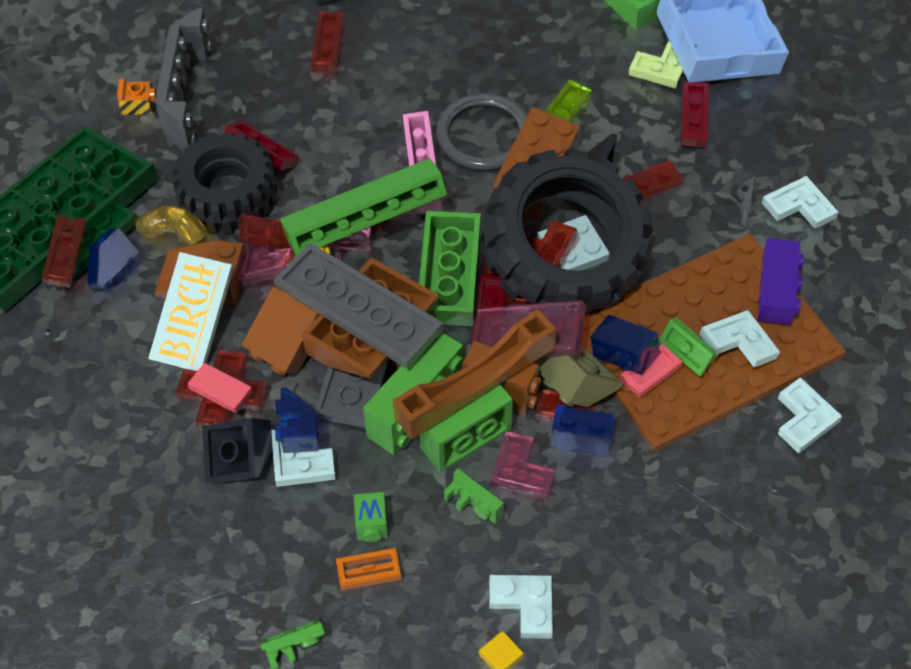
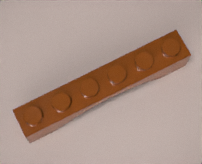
M537 309L516 322L490 350L467 367L441 380L417 384L393 399L394 419L407 435L414 439L555 349L556 328Z

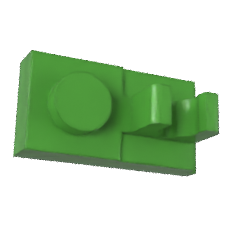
M677 317L670 319L658 340L659 343L664 344L699 376L704 374L707 367L714 363L719 355L715 353V349Z
M457 468L454 471L453 482L444 490V499L448 501L452 496L460 495L461 498L456 502L458 510H463L470 503L479 517L484 520L489 519L496 525L503 517L504 503Z
M316 619L260 640L259 644L262 651H266L271 667L275 669L278 668L276 662L278 650L286 653L291 663L295 660L291 645L301 644V647L313 645L319 642L318 637L325 633L321 622Z

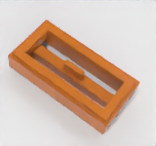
M396 548L336 559L341 591L402 580ZM392 559V562L376 565L370 564L360 568L344 570V567Z

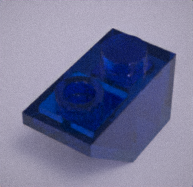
M120 228L108 229L89 246L87 285L91 289H105L115 281L114 276L120 270L125 271L135 262L133 258L139 254L138 250Z
M281 388V399H276L275 402L276 416L280 417V424L275 425L276 442H281L283 453L319 451V426L316 411L288 388Z

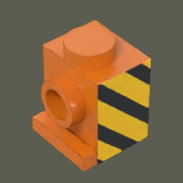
M119 79L117 99L122 115L152 114L157 91L156 88H152L150 81L125 82V79Z

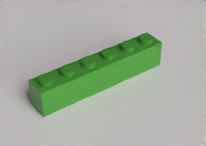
M428 158L283 217L280 221L287 241L297 256L309 243L317 247L324 246L447 195L441 172L432 160Z

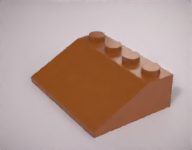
M372 257L358 271L426 313L439 299L437 293ZM319 315L301 335L307 355L327 367L371 378L388 358L322 315Z

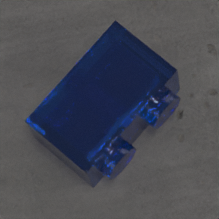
M610 314L590 336L593 356L640 375L646 371L660 353L657 332Z
M556 405L550 447L608 457L615 414Z

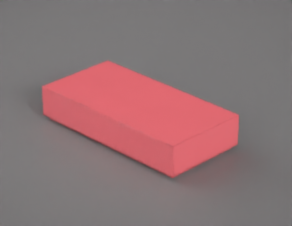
M664 344L653 350L658 354L642 374L630 369L620 374V380L638 398L682 367V361Z
M206 363L200 367L188 382L190 390L234 413L239 411L252 394V388L249 385Z

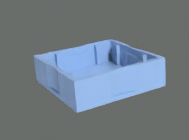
M660 0L656 13L689 83L780 74L789 51L777 28L768 18L762 0Z

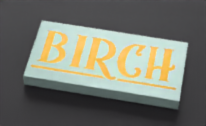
M179 252L148 359L195 372L207 362L234 269L233 265Z

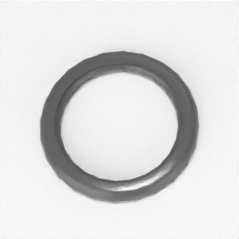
M487 93L471 94L451 103L442 112L436 126L437 142L443 153L453 162L474 170L501 168L509 151L488 158L466 155L457 150L451 143L448 134L449 124L456 114L467 108L482 105L494 106L509 112L516 119L520 132L527 118L525 111L517 103L506 97Z

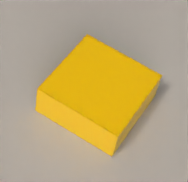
M503 631L479 650V656L491 669H511L524 656V653Z

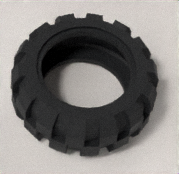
M566 149L563 156H557L555 150H548L531 155L528 163H516L502 176L497 188H494L482 218L480 238L486 245L483 255L489 271L493 275L497 273L500 275L502 281L499 286L513 300L521 296L531 302L529 310L536 311L539 309L545 316H549L551 311L561 312L564 319L586 317L589 311L598 309L600 312V309L603 311L617 304L626 292H629L639 279L638 277L647 266L652 250L651 242L648 239L653 233L650 211L648 207L640 208L639 205L643 199L642 193L631 178L625 182L617 174L620 167L604 157L600 163L588 159L589 152ZM547 199H565L584 206L599 219L607 233L609 241L608 261L598 267L580 271L567 270L550 264L541 258L530 246L523 230L522 212L529 206Z

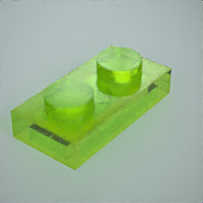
M569 80L545 112L571 122L590 98L591 89Z

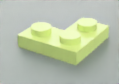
M670 41L661 58L637 51L629 68L630 76L675 89L684 72Z

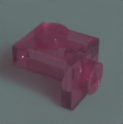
M365 228L331 242V251H335V256L340 261H342L344 250L371 252V228Z

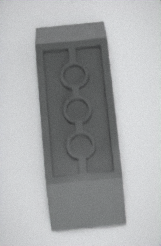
M203 8L195 9L169 26L155 99L164 136L183 153H185L184 149L188 145L196 144L197 131L192 129L193 114L188 112L182 88L187 86L186 69L190 68V61H207L208 52L213 49L212 36H208L209 19L204 17Z

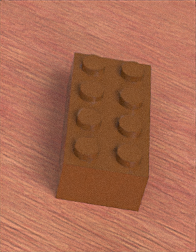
M532 107L493 183L491 195L494 188H497L500 184L502 176L516 163H528L531 155L548 150H555L557 156H563L566 149H573L580 126ZM548 199L529 206L522 212V215L538 221Z

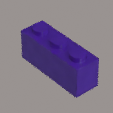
M774 238L766 239L762 256L757 321L791 325L793 316L799 315L801 298H796L797 292H801L803 276L798 275V270H802L804 254L799 253L800 242Z

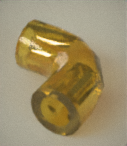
M158 206L147 211L136 220L137 230L149 241L155 240L165 232H172L180 237L186 246L196 244L209 233L208 229L190 211L178 206Z

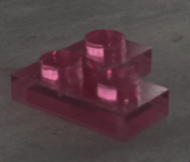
M272 234L249 240L239 276L240 282L243 286L274 279L296 257L292 248L275 251L277 241Z
M505 431L490 479V487L547 501L555 470L528 463L534 438Z

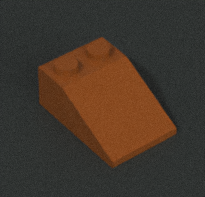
M215 240L168 250L154 293L156 297L166 298L179 252L234 266L223 305L235 306L247 265L243 243Z

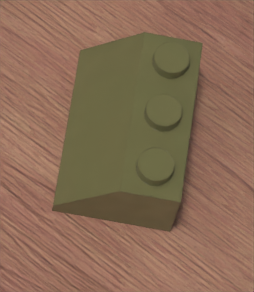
M557 331L555 349L533 362L539 365L538 373L545 378L543 382L560 394L559 398L565 404L572 407L575 404L589 407L619 390L624 384L574 336Z

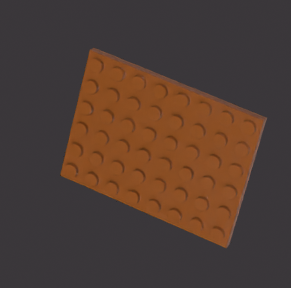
M749 233L630 289L629 292H626L617 304L603 311L600 309L599 312L596 309L589 311L586 317L565 319V327L586 349L596 355L611 336L653 351L661 345L658 340L670 319L675 317L698 334L702 340L703 338L699 333L703 326L748 310L757 321L764 250ZM797 292L796 298H801L799 315L793 316L791 325L757 321L780 351L777 359L753 367L737 346L719 353L714 363L707 367L702 376L696 374L682 362L680 369L640 398L625 384L612 394L653 453L791 385L799 378L803 379L843 359L846 350ZM596 356L619 379L620 374L628 369Z

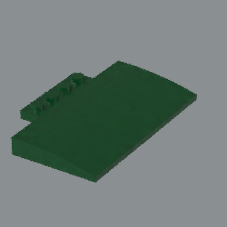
M83 126L0 195V311L6 312L44 278L63 289L139 222L137 214L126 207L159 179L153 163L94 130Z

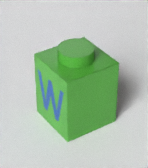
M384 492L354 494L357 539L366 542H376L381 538H388Z

